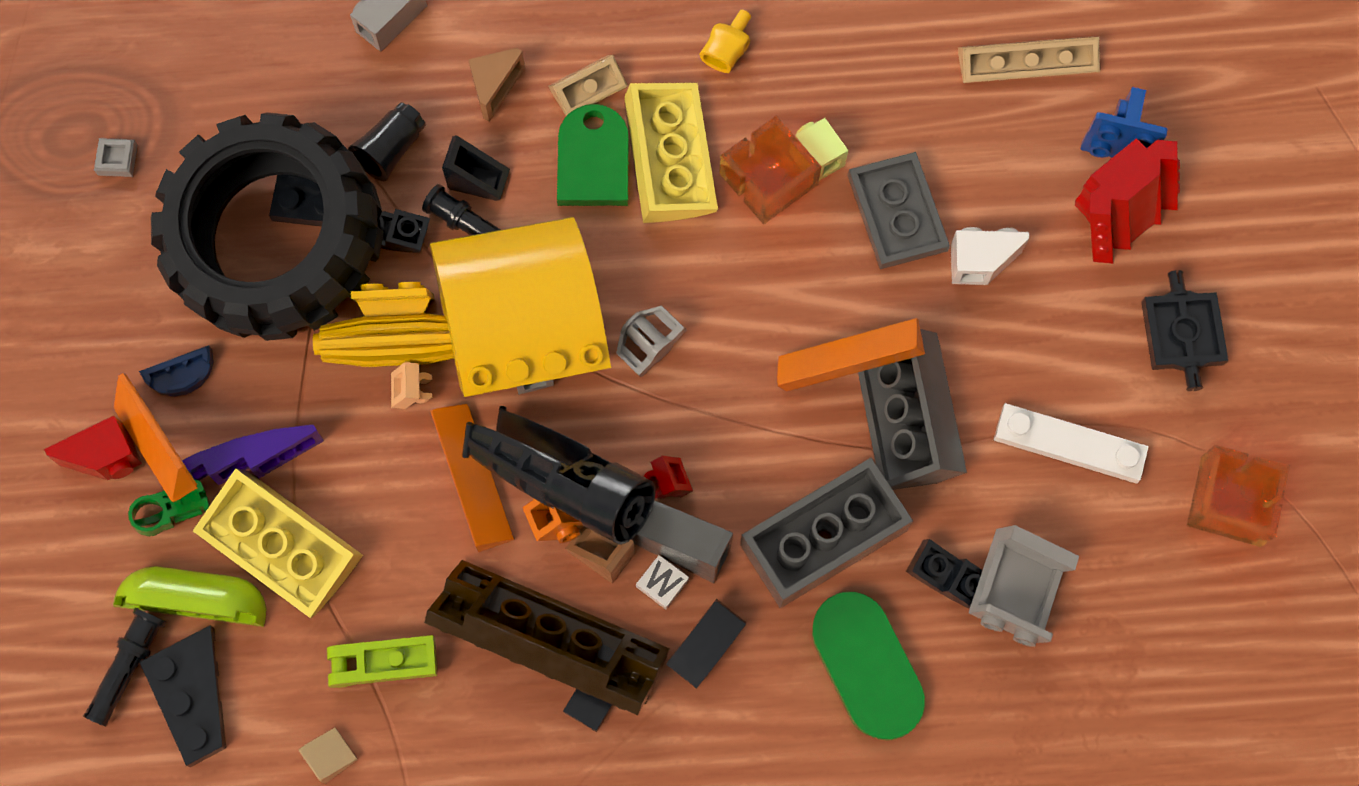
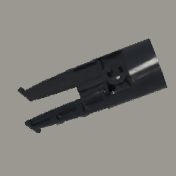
M505 406L499 407L496 431L472 422L466 423L462 451L463 458L471 456L482 466L525 494L552 509L555 507L581 521L583 526L619 545L629 542L638 534L648 519L654 504L656 488L653 481L616 462L611 463L592 453L587 446L517 414L507 412Z

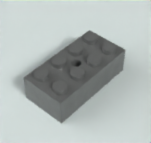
M869 458L743 533L740 546L779 608H782L906 533L913 520L872 458ZM820 531H827L831 535V539L822 538L818 533Z

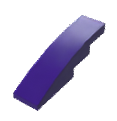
M313 424L273 429L230 440L200 451L182 461L194 480L200 481L209 475L218 485H221L229 479L235 468L241 470L250 468L259 479L322 443L324 440Z

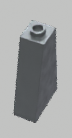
M654 500L651 513L644 526L631 540L635 545L657 556L660 555L664 559L714 583L730 552L733 533Z

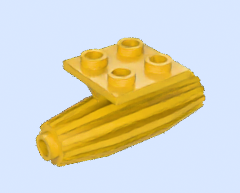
M421 282L398 283V289L389 290L383 284H362L361 291H351V299L358 303L364 316L321 325L319 333L313 334L314 355H321L322 362L361 367L401 366L405 362L425 365L454 359L447 319L443 315L425 313L429 302L435 301L434 294L425 288L424 285H421Z

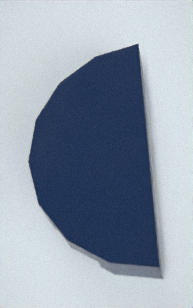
M208 345L141 370L139 373L145 383L161 395L172 397L188 395L200 388L210 376L214 363L213 352Z

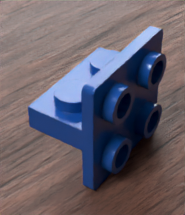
M1132 87L1125 100L1119 99L1115 115L1101 112L1096 113L1081 142L1080 149L1089 152L1095 157L1113 158L1136 138L1146 148L1156 140H1164L1168 129L1140 122L1146 90Z

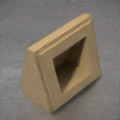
M336 728L331 729L299 749L300 754L316 777L324 784L358 760Z

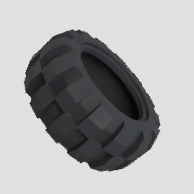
M267 112L261 114L260 122L252 123L246 115L216 124L219 131L218 134L208 140H205L201 135H197L179 151V154L185 160L175 173L166 169L158 186L155 197L163 203L162 212H152L151 245L161 253L157 259V267L169 289L183 299L185 306L223 331L242 338L250 335H259L265 341L293 338L297 335V329L309 326L315 331L321 325H325L338 317L334 309L347 297L351 298V291H361V285L367 284L370 281L365 271L369 261L376 262L379 259L384 233L378 227V219L382 213V208L376 188L366 175L365 168L354 154L341 143L336 135L315 122L301 124L295 115ZM274 175H296L317 183L323 198L324 215L320 234L308 255L290 271L266 281L243 282L227 278L217 260L215 235L219 219L231 199L247 185Z

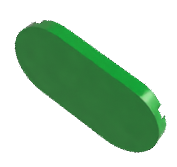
M842 592L828 598L822 603L815 614L812 640L852 723L859 731L879 740H896L907 735L917 726L922 718L925 696L921 683L885 612L872 598L857 592Z

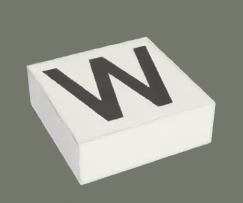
M658 555L636 583V587L664 609H667L689 581V577Z

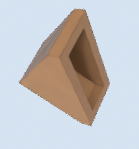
M518 48L468 59L483 119L489 122L525 69L523 51Z
M584 526L579 530L580 535L571 540L565 549L613 584L634 556V542L630 540L625 544L619 545Z

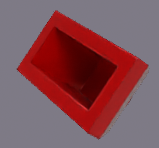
M114 415L44 449L46 456L59 466L105 480L126 477L133 472L134 467L142 464L127 429Z

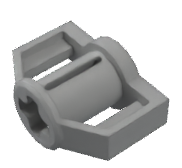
M663 306L639 311L628 319L622 327L616 354L640 377H643L654 364L666 356L674 343L687 329ZM655 314L672 331L665 337L645 317ZM638 328H640L651 340H653L655 344L653 345L647 338H645L638 331ZM627 336L647 354V357L642 362L625 346Z

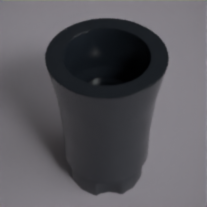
M400 102L394 110H390L371 130L351 144L348 150L354 154L365 168L364 171L379 181H387L396 164L419 137V133L426 126V122L415 108Z

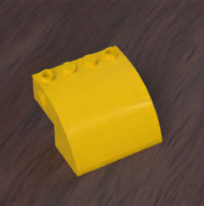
M574 217L430 243L443 315L447 319L459 385L464 397L611 368L595 281L586 248Z

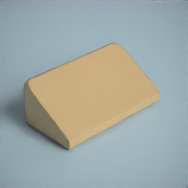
M607 55L550 84L548 87L567 116L576 108L595 104L628 87L614 56Z

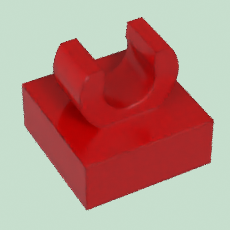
M662 455L650 462L653 470L646 472L643 476L651 481L657 479L659 488L655 491V499H664L666 497L681 498L693 492L679 457Z

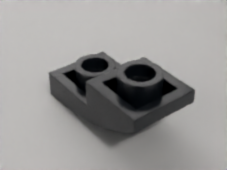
M395 209L394 214L382 211L378 219V227L384 232L381 249L420 253L430 218Z
M930 539L922 541L906 570L908 574L968 609L971 607L983 571L967 559H958Z
M716 599L670 657L666 665L697 688L733 643L747 622Z

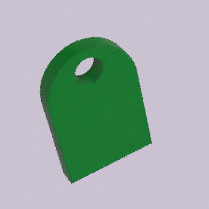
M598 104L584 105L571 111L562 121L558 133V206H628V129L623 118L613 109ZM591 117H598L604 122L598 129H589L584 123Z

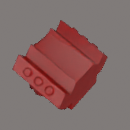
M1136 138L1091 174L1085 182L1081 194L1075 200V206L1090 223L1093 262L1113 264L1114 249L1131 250V243L1154 224L1161 225V209L1178 211V194L1180 193V172L1178 170L1180 169V160L1178 159L1177 141L1156 140L1146 148Z

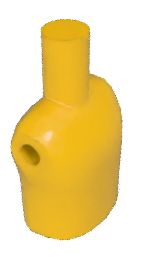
M740 10L731 25L723 23L714 25L707 43L699 53L701 60L706 65L720 72L730 73L737 60L744 54L750 44L749 35L743 32L751 19L750 13Z

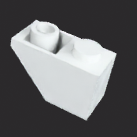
M967 227L962 230H956L951 243L952 284L988 285L1022 253L1029 240V232H1018L1014 228L982 231L977 227Z

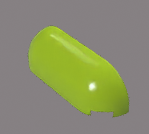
M145 567L131 573L118 587L113 606L119 608L135 609L136 607L142 611L264 627L266 619L264 598L258 588L249 581L234 576L166 567Z

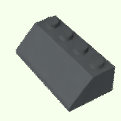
M920 329L925 355L858 372L876 466L892 490L937 484L967 473L940 343L936 332Z

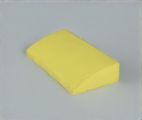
M630 83L624 98L643 223L682 220L717 212L718 206L698 83Z
M236 468L193 529L194 533L309 618H313L330 600L363 556L250 472Z

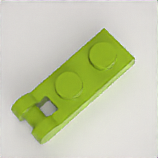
M433 635L327 647V660L331 661L332 673L328 674V687L331 688L438 676L436 643ZM356 658L357 670L347 671V659Z

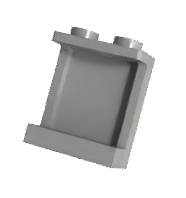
M1016 525L996 529L969 614L980 618V624L988 629L999 632L1005 630L1014 634L1013 640L1020 644L1035 647L1036 643L1051 642L1053 634L1046 631L1045 627L1063 572L1075 570L1079 556Z

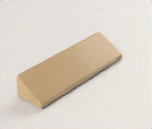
M1094 36L958 47L963 83L1100 72L1099 37Z

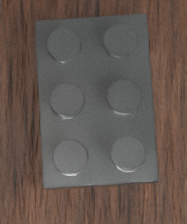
M916 152L849 169L847 176L880 270L948 252L950 245Z

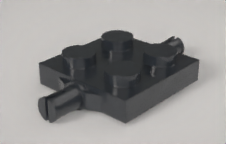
M1175 270L1167 274L1170 293L1163 296L1144 297L1141 301L1152 370H1183L1187 386L1186 390L1189 392L1193 389L1194 391H1199L1203 389L1199 369L1208 366H1223L1229 361L1217 292L1195 293L1187 291L1183 271L1178 270L1176 273Z

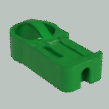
M195 480L197 489L175 502L169 499L165 491L139 497L130 505L128 511L131 525L139 534L149 537L174 528L173 522L178 523L202 515V512H206L210 506L202 483L199 480ZM155 504L163 508V511L155 515L135 520L137 512L145 505ZM159 521V523L156 524V525L153 526V527H148V528L142 527V526L150 525V524H153V523H156V522Z

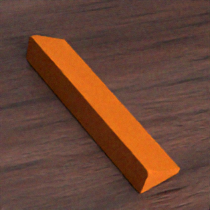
M917 318L781 355L778 358V387L787 392L925 355L919 320Z
M122 373L118 375L114 410L169 499L175 502L197 489V483L127 374L124 375Z
M468 404L430 410L478 553L513 541L514 538L491 471L471 456L469 458L462 457L466 423H474Z

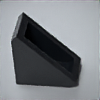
M457 135L452 136L442 166L449 190L494 201L501 199L510 168Z

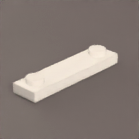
M1006 403L1002 407L994 436V441L1136 484L1141 480L1149 447Z

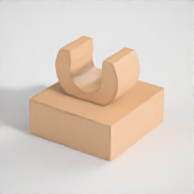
M405 362L391 373V408L406 409L415 402L421 404L430 400L432 393L422 392L419 389V383L427 384L432 380V375L425 372L419 373L418 363Z

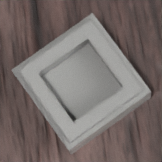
M99 138L94 166L96 174L99 176L133 177L138 146L135 140Z

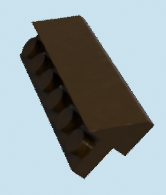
M461 560L447 577L443 592L427 610L424 623L444 633L454 635L479 648L507 658L513 663L523 665L550 679L560 681L585 694L592 695L615 705L619 709L636 715L640 713L643 705L647 704L670 650L668 647L464 560ZM603 644L615 651L609 662L597 658Z

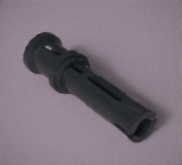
M437 184L430 190L423 202L422 211L426 214H435L447 222V227L451 230L461 229L469 235L501 230L471 211L472 207L467 201H459L446 193L445 188L440 184Z
M136 607L133 611L135 617L125 636L119 637L117 641V648L119 650L83 715L86 719L105 727L141 659L149 657L151 653L149 647L160 627H165L167 623Z

